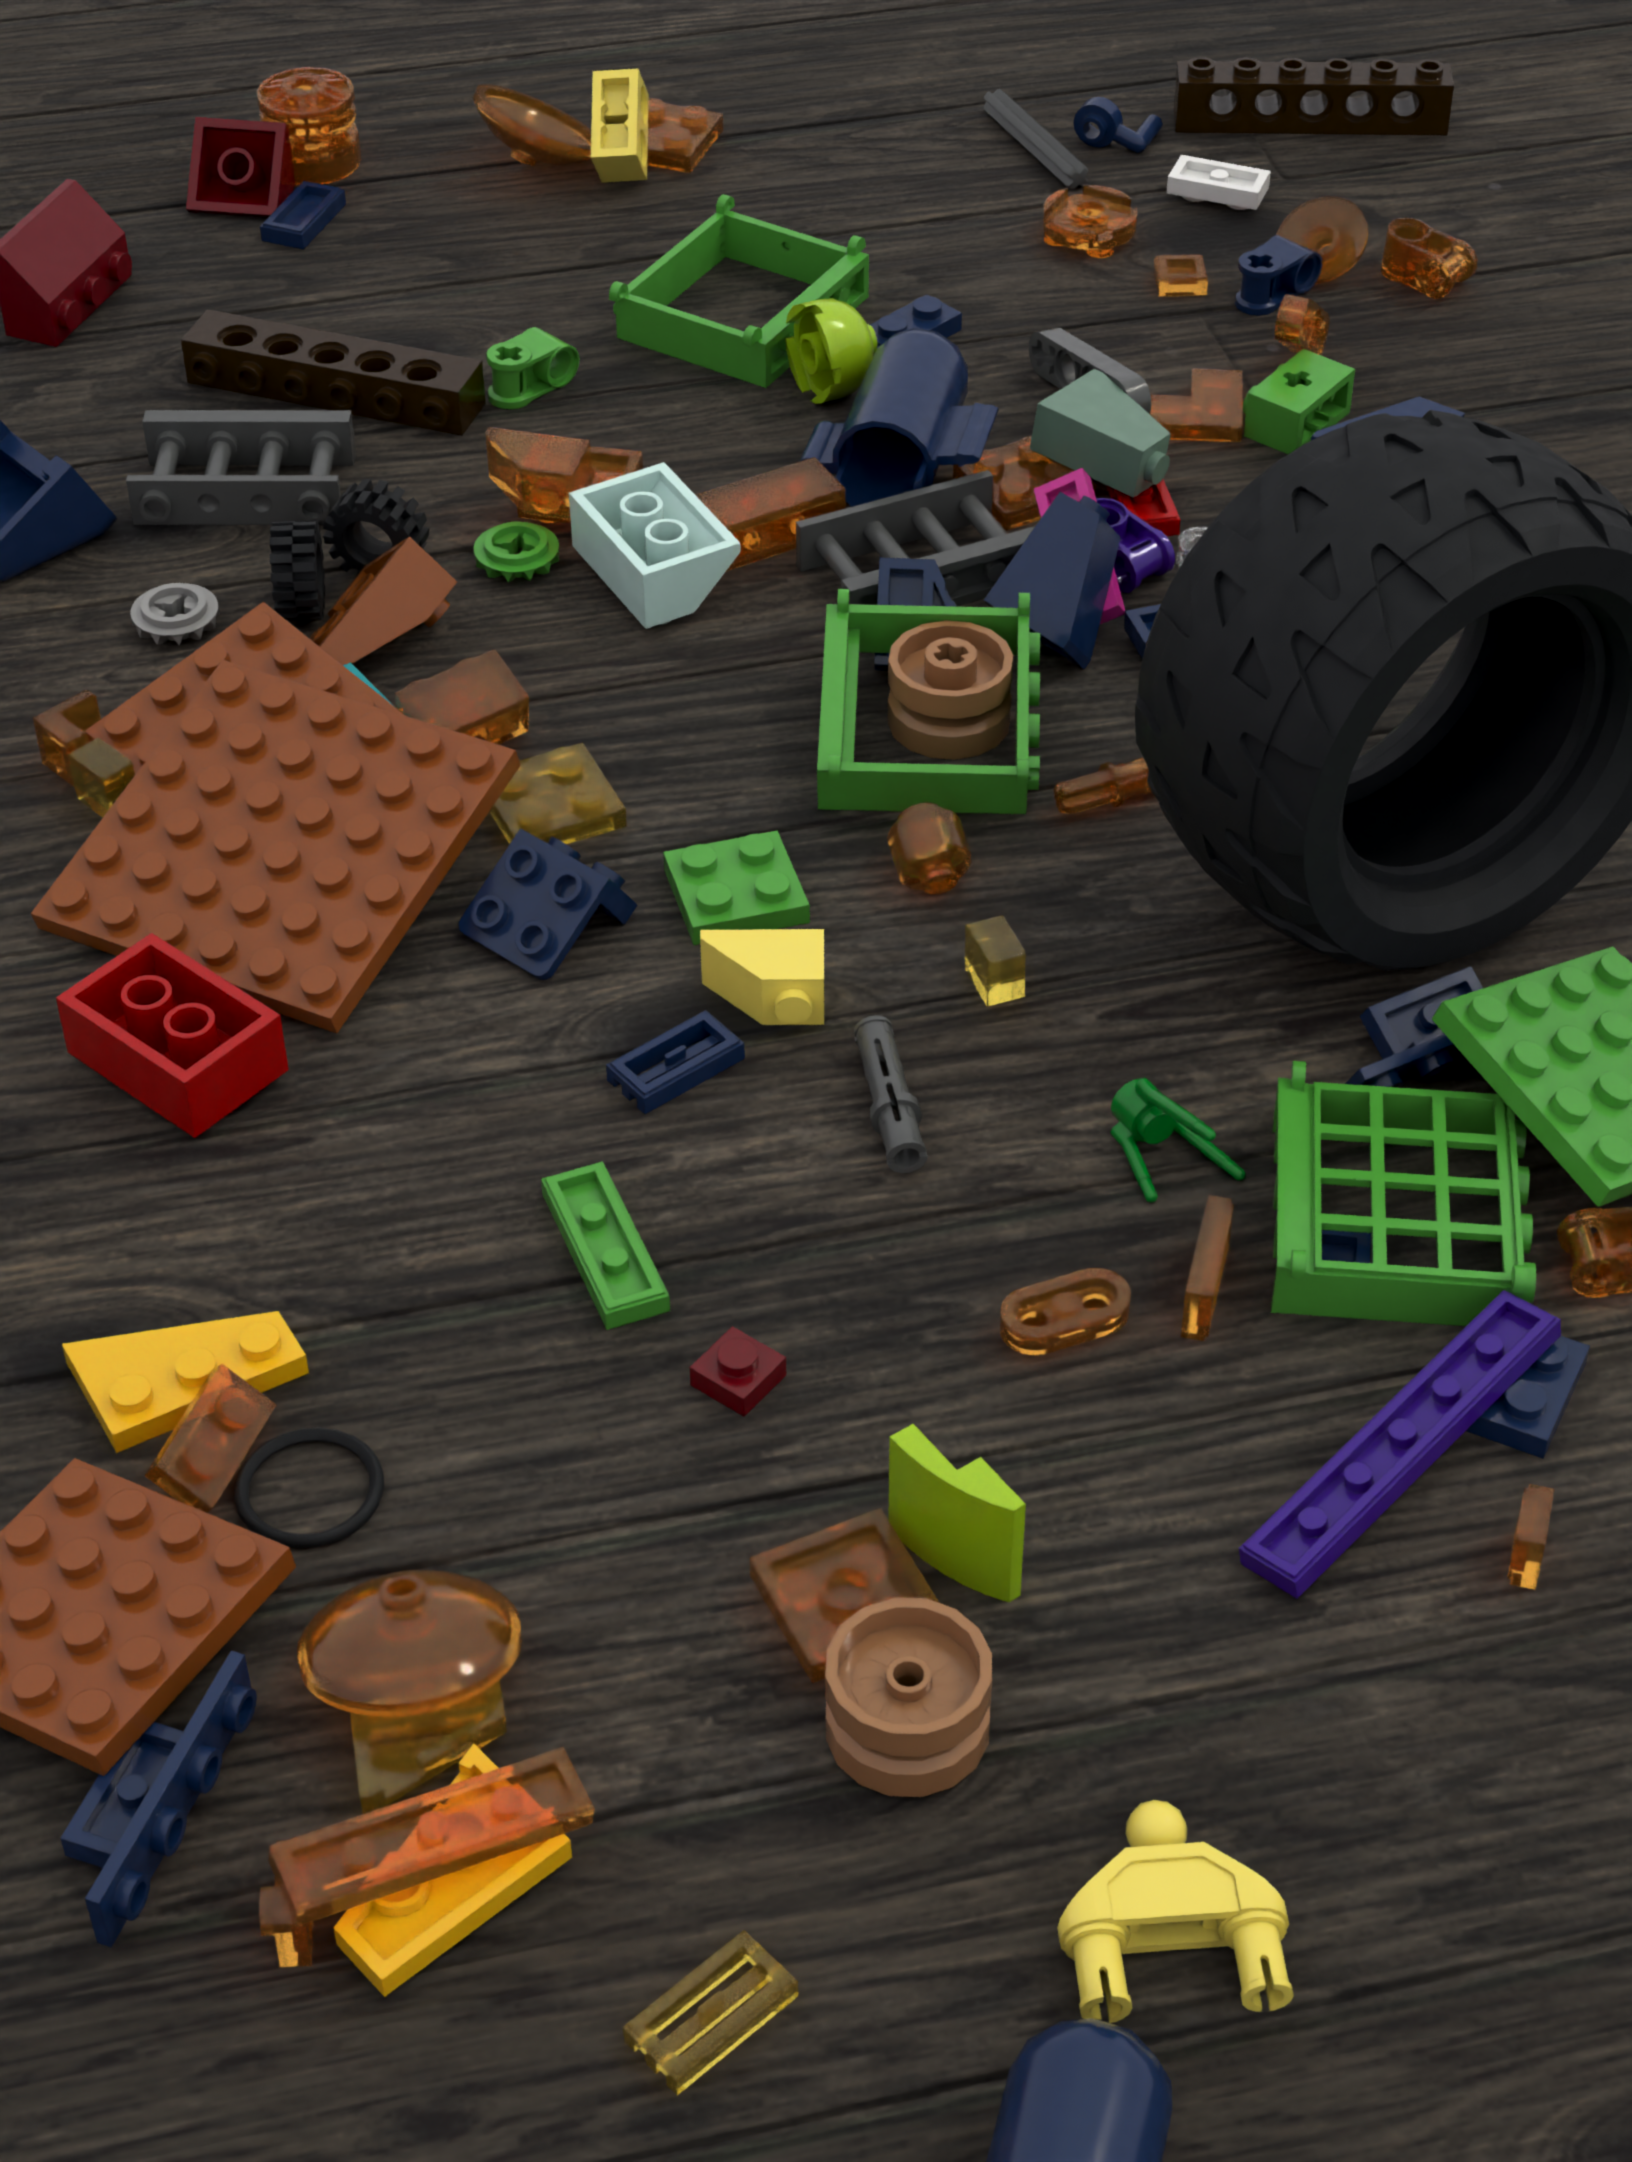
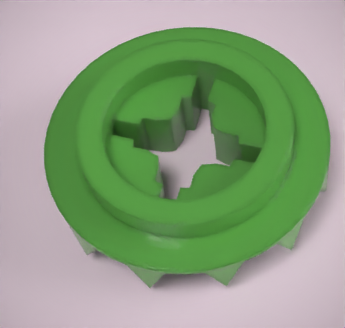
M521 521L503 523L484 531L474 543L476 567L486 570L489 578L505 576L508 583L520 577L531 581L534 573L547 574L550 571V566L559 561V541L552 531L538 524ZM520 548H523V551H521L519 554H515L519 552Z

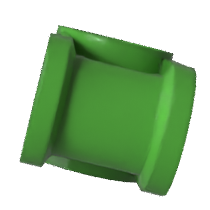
M537 327L528 328L522 334L491 346L486 353L487 363L492 367V385L488 388V400L493 406L501 409H519L556 388L564 387L573 379L579 367L580 358L578 351L572 345Z

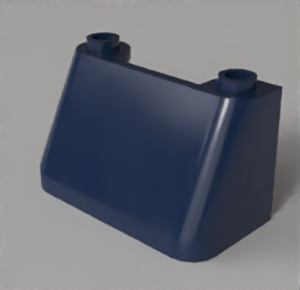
M0 420V581L4 582L103 535L117 520V517L71 465L57 455L50 461L11 432Z

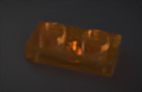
M220 1364L208 1375L144 1476L176 1500L208 1513L216 1505L277 1405L225 1365Z

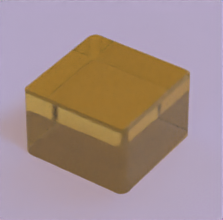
M96 738L68 754L77 798L103 818L135 776L132 761L100 738Z
M1001 915L966 924L965 970L986 1006L989 1007L1025 997V950L1004 916Z

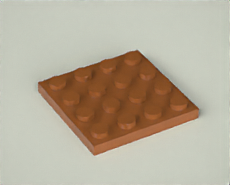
M74 1458L0 1531V1727L95 1773L105 1776L296 1568L290 1547Z

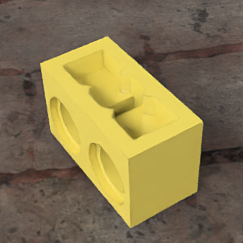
M638 68L593 71L591 159L602 183L647 180L649 94Z

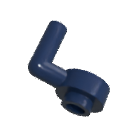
M1104 97L1088 99L1074 117L1075 132L1087 145L1104 147L1114 141L1135 153L1143 152L1163 126L1161 118L1152 114L1144 120L1137 131H1134L1123 125L1122 114L1116 104ZM1091 122L1097 124L1100 130L1096 129Z

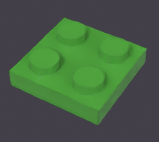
M778 830L760 834H749L745 837L713 843L696 844L686 848L663 852L664 871L693 945L700 944V930L781 929L810 923L809 902Z

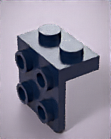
M520 828L459 921V929L468 938L540 980H547L554 975L596 909L625 925L638 905L621 890L625 880L610 868L597 861L590 868L579 861L581 855L557 838L551 837L546 843Z

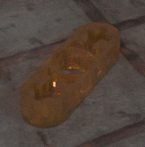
M1286 294L1281 302L1276 319L1275 339L1294 354H1297L1302 349H1306L1321 355L1328 336L1330 316L1312 299Z

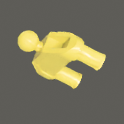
M1151 1800L1140 1803L1130 1814L1126 1822V1837L1130 1847H1125L1078 1891L1063 1912L1057 1927L1061 1949L1075 1962L1081 2017L1083 2019L1094 2018L1101 2020L1099 2003L1103 2002V1993L1105 1994L1109 2023L1122 2020L1131 2013L1132 2001L1130 1995H1128L1122 1954L1226 1946L1234 1949L1242 1989L1240 1992L1242 2005L1248 2010L1262 2012L1260 1991L1266 1989L1269 2011L1285 2007L1291 2002L1294 1995L1292 1985L1288 1980L1281 1940L1286 1935L1289 1926L1285 1901L1281 1895L1258 1873L1205 1842L1185 1843L1187 1840L1186 1822L1180 1810L1169 1802Z

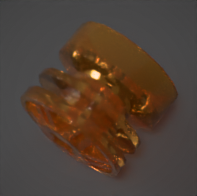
M303 67L288 69L274 74L260 84L256 92L260 109V121L279 122L288 125L295 185H300L303 181L318 184L333 183L348 177L358 169L362 159L359 132L354 123L357 117L354 105V88L348 77L341 72L327 68Z

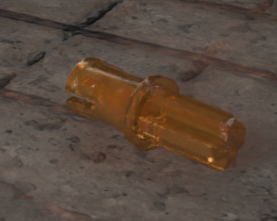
M1143 757L1118 765L1106 762L1100 765L1098 772L1057 783L1053 789L1056 807L1060 813L1073 814L1110 803L1113 808L1122 806L1125 799L1152 792L1147 782L1148 766Z

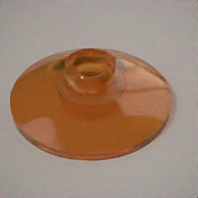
M1324 196L1309 200L1295 208L1281 223L1276 235L1285 237L1320 254L1322 257V268L1315 284H1321L1344 275L1359 261L1368 242L1369 230L1362 211L1353 202L1341 197ZM1330 245L1327 249L1320 251L1323 247Z

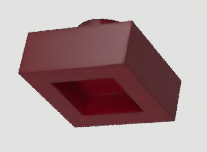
M733 1326L689 1367L690 1385L743 1417L787 1375L786 1357Z

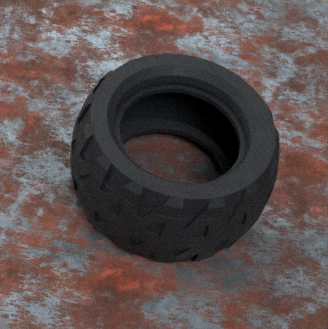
M1429 410L1422 418L1415 416H1392L1384 413L1346 424L1344 427L1335 429L1302 445L1269 467L1222 510L1185 558L1168 587L1155 616L1140 669L1135 705L1136 744L1149 769L1147 779L1149 787L1159 801L1164 816L1190 855L1214 881L1267 926L1307 948L1322 954L1325 953L1339 962L1345 964L1363 962L1384 971L1430 966L1478 952L1508 937L1551 908L1600 862L1632 821V515L1607 488L1541 443L1480 420L1463 418L1452 413ZM1463 629L1445 667L1415 708L1387 736L1359 757L1376 722L1409 677L1440 646Z

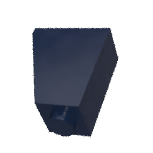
M1059 492L984 601L990 607L1018 608L1019 592L1030 593L1029 632L1040 633L1041 644L1085 669L1091 661L1121 537L1106 522L1110 513L1100 504L1087 496H1083L1080 502Z

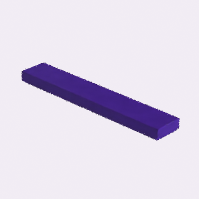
M1503 1290L1239 1547L1241 1565L1298 1599L1561 1336V1319Z

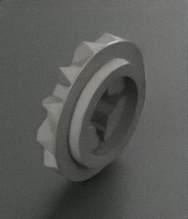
M169 583L150 589L140 595L133 603L130 615L132 625L136 626L140 638H153L157 645H161L168 640L176 641L180 645L183 639L192 638L200 640L203 631H210L216 628V617L220 615L217 598L208 589L189 583Z

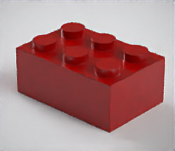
M150 933L56 997L67 1052L194 1138L198 1137L289 1070L280 1014L153 933Z

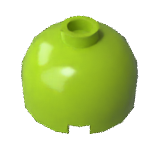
M833 298L818 299L793 305L787 315L786 324L795 322L794 336L785 338L790 368L802 393L812 390L817 396L810 401L815 404L840 399L854 393L861 386L870 362L877 351V337L872 326L866 323L862 315L854 307Z

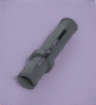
M879 1015L868 1016L856 1024L853 1033L855 1042L859 1047L865 1078L873 1102L869 1114L871 1124L874 1130L882 1137L889 1168L898 1173H911L921 1168L928 1158L926 1146L922 1141L919 1129L922 1117L921 1108L917 1098L909 1093L891 1021ZM881 1066H885L887 1076H883ZM888 1087L891 1088V1092L893 1095V1098L891 1099L889 1098V1094L887 1092ZM892 1110L897 1111L899 1121H895Z

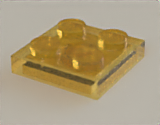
M583 742L559 747L547 753L519 760L521 766L490 810L491 815L509 844L520 828L546 843L551 837H554L565 844L627 827L626 808Z

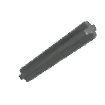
M997 89L994 93L988 91L985 94L984 99L986 103L983 107L985 112L1067 188L1074 190L1078 185L1081 187L1086 185L1088 179L1085 178L1088 173L1086 165L1007 93Z

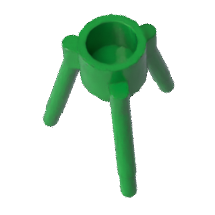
M1134 1079L1117 1091L1112 1100L1111 1111L1112 1115L1119 1122L1111 1129L1110 1134L1122 1146L1147 1202H1155L1158 1195L1136 1142L1158 1144L1166 1140L1173 1131L1178 1133L1235 1180L1242 1181L1246 1177L1244 1169L1210 1142L1216 1137L1215 1131L1195 1115L1162 1094L1149 1079Z

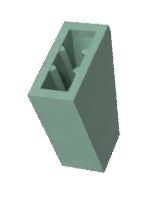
M1093 369L1037 404L1030 450L1073 470L1083 468L1090 478L1134 498L1152 485L1158 484L1164 478L1170 463L1167 449L1171 433L1103 372Z

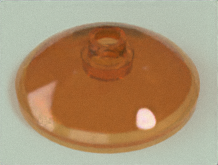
M491 84L477 86L473 95V101L478 113L493 135L512 149L510 155L516 160L531 166H535L537 161L553 165H568L592 160L591 129L574 117L539 99L509 88Z
M439 1570L394 1572L365 1581L342 1592L329 1601L311 1619L303 1630L297 1646L300 1676L305 1686L314 1696L324 1703L346 1712L376 1717H399L429 1713L462 1703L498 1682L510 1670L520 1653L522 1646L521 1622L514 1604L504 1594L476 1578L460 1573Z

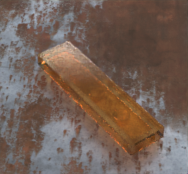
M564 1747L271 1845L269 1846L268 1862L296 1927L590 1825L593 1822L595 1808Z

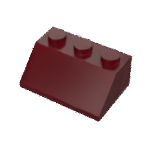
M67 178L0 239V307L7 336L57 347L132 275V259L128 254L125 232L76 180Z

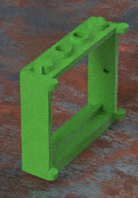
M722 194L717 201L716 213L628 285L618 281L611 285L609 300L615 301L613 311L616 315L617 338L767 388L790 367L785 338L794 336L795 322L786 324L787 315L792 306L818 299L833 298L846 302L856 309L869 297V254L861 252L866 247L865 239L853 235L847 247L730 211L735 206L734 198ZM725 257L811 284L762 328L749 325L745 331L667 306Z
M838 589L837 604H827L817 763L818 809L1026 814L1027 791L1039 790L1040 756H1029V748H1039L1040 714L1029 713V706L1039 707L1040 672H1029V665L1039 666L1040 633L1029 632L1030 593L1019 592L1018 608L857 605L849 604V589ZM944 620L971 622L991 629L1007 641L1013 656H1016L1015 766L854 762L859 652L890 653L891 645L904 632L921 624Z

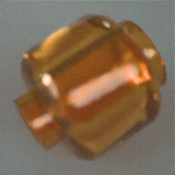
M919 803L905 809L899 814L888 833V845L898 878L901 883L910 889L924 890L928 894L945 893L956 886L958 880L967 873L972 863L971 851L960 818L952 810L939 807L937 804Z

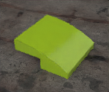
M914 1424L889 1436L888 1529L923 1561L962 1585L1006 1602H1011L1021 1596L1026 1504L982 1457L957 1470Z

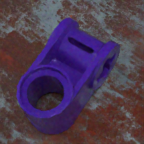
M1096 498L1097 503L1110 513L1106 522L1121 537L1114 563L1121 592L1130 593L1137 589L1141 581L1150 575H1164L1173 569L1175 552L1170 540L1161 530L1150 526L1129 511L1121 502L1109 498Z

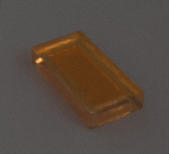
M1208 1196L1185 1291L1181 1337L1204 1341L1205 1337H1209L1230 1246L1234 1204H1231L1232 1199Z

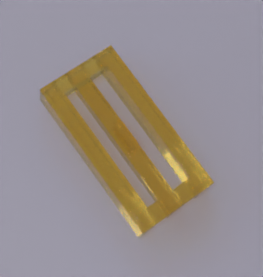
M743 1930L624 2025V2042L634 2052L639 2049L645 2055V2063L655 2074L661 2071L666 2076L667 2086L678 2096L798 1997V1981ZM747 1961L754 1966L723 1992L718 1991L698 2007L696 2014L661 2041L656 2036ZM733 2012L729 2017L722 2021L726 2016Z

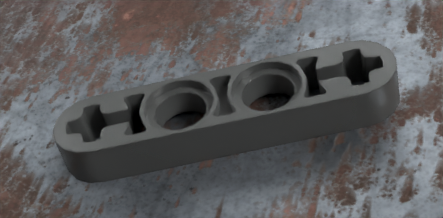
M1056 327L1042 330L1031 335L1028 347L1029 357L1035 372L1040 377L1062 389L1093 369L1099 370L1150 414L1152 404L1149 387L1144 378L1062 328Z

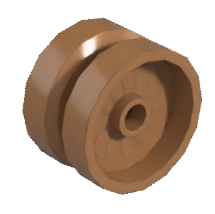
M944 620L925 623L904 632L891 645L888 659V684L890 686L888 726L893 737L910 751L929 758L956 760L979 756L997 747L1009 733L1012 696L1010 690L1013 678V653L1007 641L991 629L962 621Z
M927 1598L887 1599L861 1608L840 1624L826 1649V1741L837 1765L859 1785L888 1796L925 1797L953 1788L977 1768L989 1744L992 1692V1652L980 1629L957 1609Z

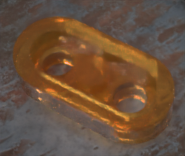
M1087 1268L1011 1292L1002 1302L1000 1310V1335L1007 1346L1019 1353L1044 1355L1113 1334L1124 1327L1128 1321L1131 1301L1130 1287L1123 1277L1111 1270Z

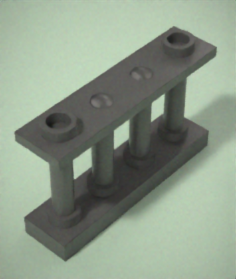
M145 410L142 424L149 465H155L152 475H127L126 484L133 524L272 525V522L317 520L319 525H324L328 514L341 497L339 475H330L332 466H354L356 448L351 410ZM177 465H207L205 475H175ZM229 465H259L257 475H226ZM280 465L310 466L309 475L278 474Z
M989 470L797 521L796 566L802 572L828 564L840 579L841 589H849V604L877 605L879 569L862 573L851 558L877 551L883 558L910 559L900 544L925 538L937 553L917 559H935L946 582V589L951 600L955 602L956 606L987 596L1035 526L1012 533L1006 532L992 515L993 475ZM973 525L985 539L960 547L947 531Z

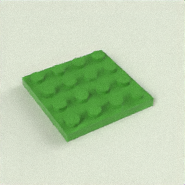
M1612 946L1442 1001L1432 1017L1434 1023L1590 1199L1600 1207L1631 1195L1632 963Z

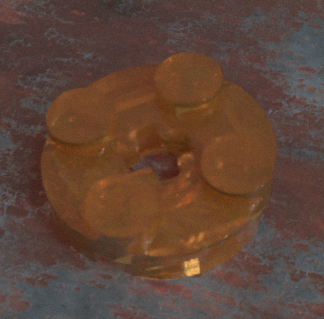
M1083 185V194L1068 196V188L1059 190L1051 194L1043 205L1044 241L1051 246H1066L1073 249L1086 250V253L1094 258L1110 257L1114 253V247L1126 243L1135 235L1138 216L1137 207L1132 209L1131 198L1127 194L1110 187Z

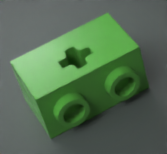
M1302 349L1286 363L1279 365L1261 383L1253 386L1248 391L1243 403V413L1246 415L1244 437L1286 454H1290L1302 445L1310 442L1311 436L1316 431L1337 424L1350 413L1355 369Z

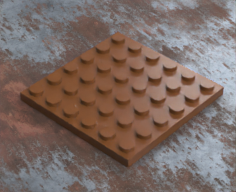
M222 660L31 912V916L38 929L118 956L150 933H153L275 1012L337 1034L521 766L516 750Z

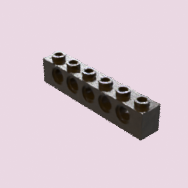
M1195 57L1189 61H1177L1174 98L1175 132L1448 135L1454 91L1450 63H1441L1432 59L1421 60L1418 63H1396L1389 59H1377L1371 63H1358L1341 58L1330 59L1326 62H1305L1298 58H1286L1280 62H1263L1249 57L1239 58L1235 61H1213L1207 57ZM1222 89L1231 91L1225 96L1213 95V93ZM1265 90L1276 91L1274 95L1269 97L1258 95ZM1313 90L1322 92L1316 97L1304 96L1307 92ZM1356 91L1367 92L1364 96L1359 98L1349 97L1352 93ZM1404 91L1412 92V94L1406 98L1395 97L1397 94Z
M209 309L204 312L181 339L187 383L326 410H351L352 415L461 436L486 404L482 360Z

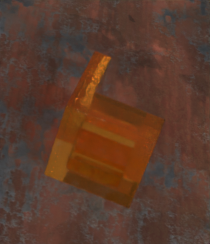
M84 690L33 718L42 763L75 788L115 767L91 745L85 732L101 720L97 697L89 690Z

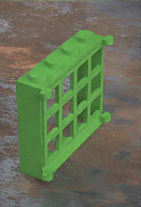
M1292 1061L1291 1079L1278 1077L1273 1116V1132H1276L1273 1162L1277 1164L1273 1197V1210L1277 1211L1273 1240V1258L1277 1259L1271 1313L1467 1326L1503 1290L1529 1303H1533L1536 1289V1265L1532 1262H1524V1253L1529 1254L1531 1250L1533 1218L1532 1214L1521 1213V1205L1526 1206L1528 1201L1530 1173L1528 1166H1518V1159H1523L1525 1153L1526 1125L1521 1120L1515 1119V1113L1498 1094L1322 1082L1308 1084L1305 1083L1306 1061ZM1321 1140L1370 1143V1171L1321 1168ZM1384 1144L1432 1147L1434 1175L1385 1172ZM1447 1148L1496 1151L1497 1179L1448 1176ZM1321 1184L1370 1187L1371 1217L1321 1213ZM1385 1188L1434 1192L1435 1221L1386 1218ZM1449 1193L1498 1196L1500 1225L1450 1222ZM1322 1230L1371 1233L1372 1263L1322 1260ZM1386 1234L1436 1238L1437 1268L1388 1265ZM1451 1239L1501 1242L1503 1272L1453 1269Z

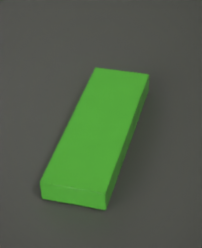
M603 1161L542 1178V1195L606 1330L669 1312L670 1297Z

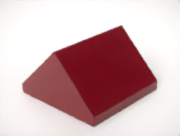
M195 117L186 210L199 213L269 217L287 199L295 187L288 125L279 122Z

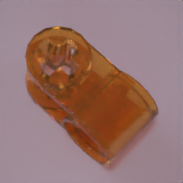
M1397 218L1389 223L1381 263V272L1386 278L1401 282L1424 293L1428 297L1438 299L1450 293L1455 282L1466 281L1475 274L1477 257L1475 251L1465 241L1431 228L1423 221L1414 218Z
M1632 1207L1611 1209L1587 1208L1568 1215L1560 1223L1557 1229V1236L1561 1248L1570 1254L1573 1263L1570 1270V1279L1574 1290L1578 1294L1590 1298L1631 1293ZM1591 1227L1596 1228L1597 1233H1594V1234L1592 1235V1232H1591V1229H1590V1228H1591ZM1595 1271L1598 1275V1278L1596 1279L1593 1278L1591 1275L1592 1273H1595Z

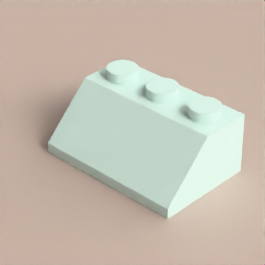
M664 462L569 492L572 546L645 629L656 625H664L671 620L694 613L741 552L740 542Z

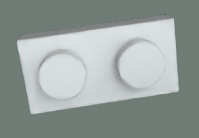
M1181 155L1168 175L1167 194L1182 196L1185 200L1192 202L1205 200L1226 204L1229 208L1235 210H1257L1269 189L1271 171Z

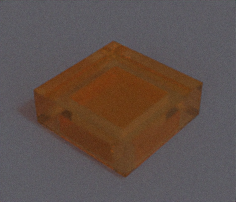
M1202 255L1155 256L1154 276L1159 297L1207 295L1208 278Z
M1529 1484L1528 1489L1524 1488L1507 1579H1511L1510 1585L1536 1589L1546 1545L1554 1495L1553 1488Z

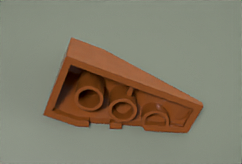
M409 536L363 567L327 614L331 618L321 628L319 627L313 632L309 639L340 664L345 665L350 662L354 664L421 623H424L428 628L431 627L449 608L450 603L445 597L456 585L457 581Z

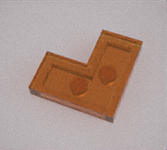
M1192 368L1191 396L1151 395L1150 415L1171 433V440L1241 442L1243 430L1242 370Z

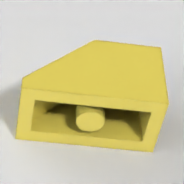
M824 929L700 930L703 985L762 1025H824Z

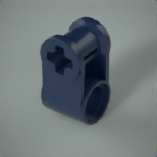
M1275 235L1254 250L1243 253L1239 258L1238 268L1242 273L1241 290L1236 293L1235 305L1237 309L1249 315H1268L1296 296L1308 292L1314 286L1321 273L1322 257L1319 253L1280 235Z

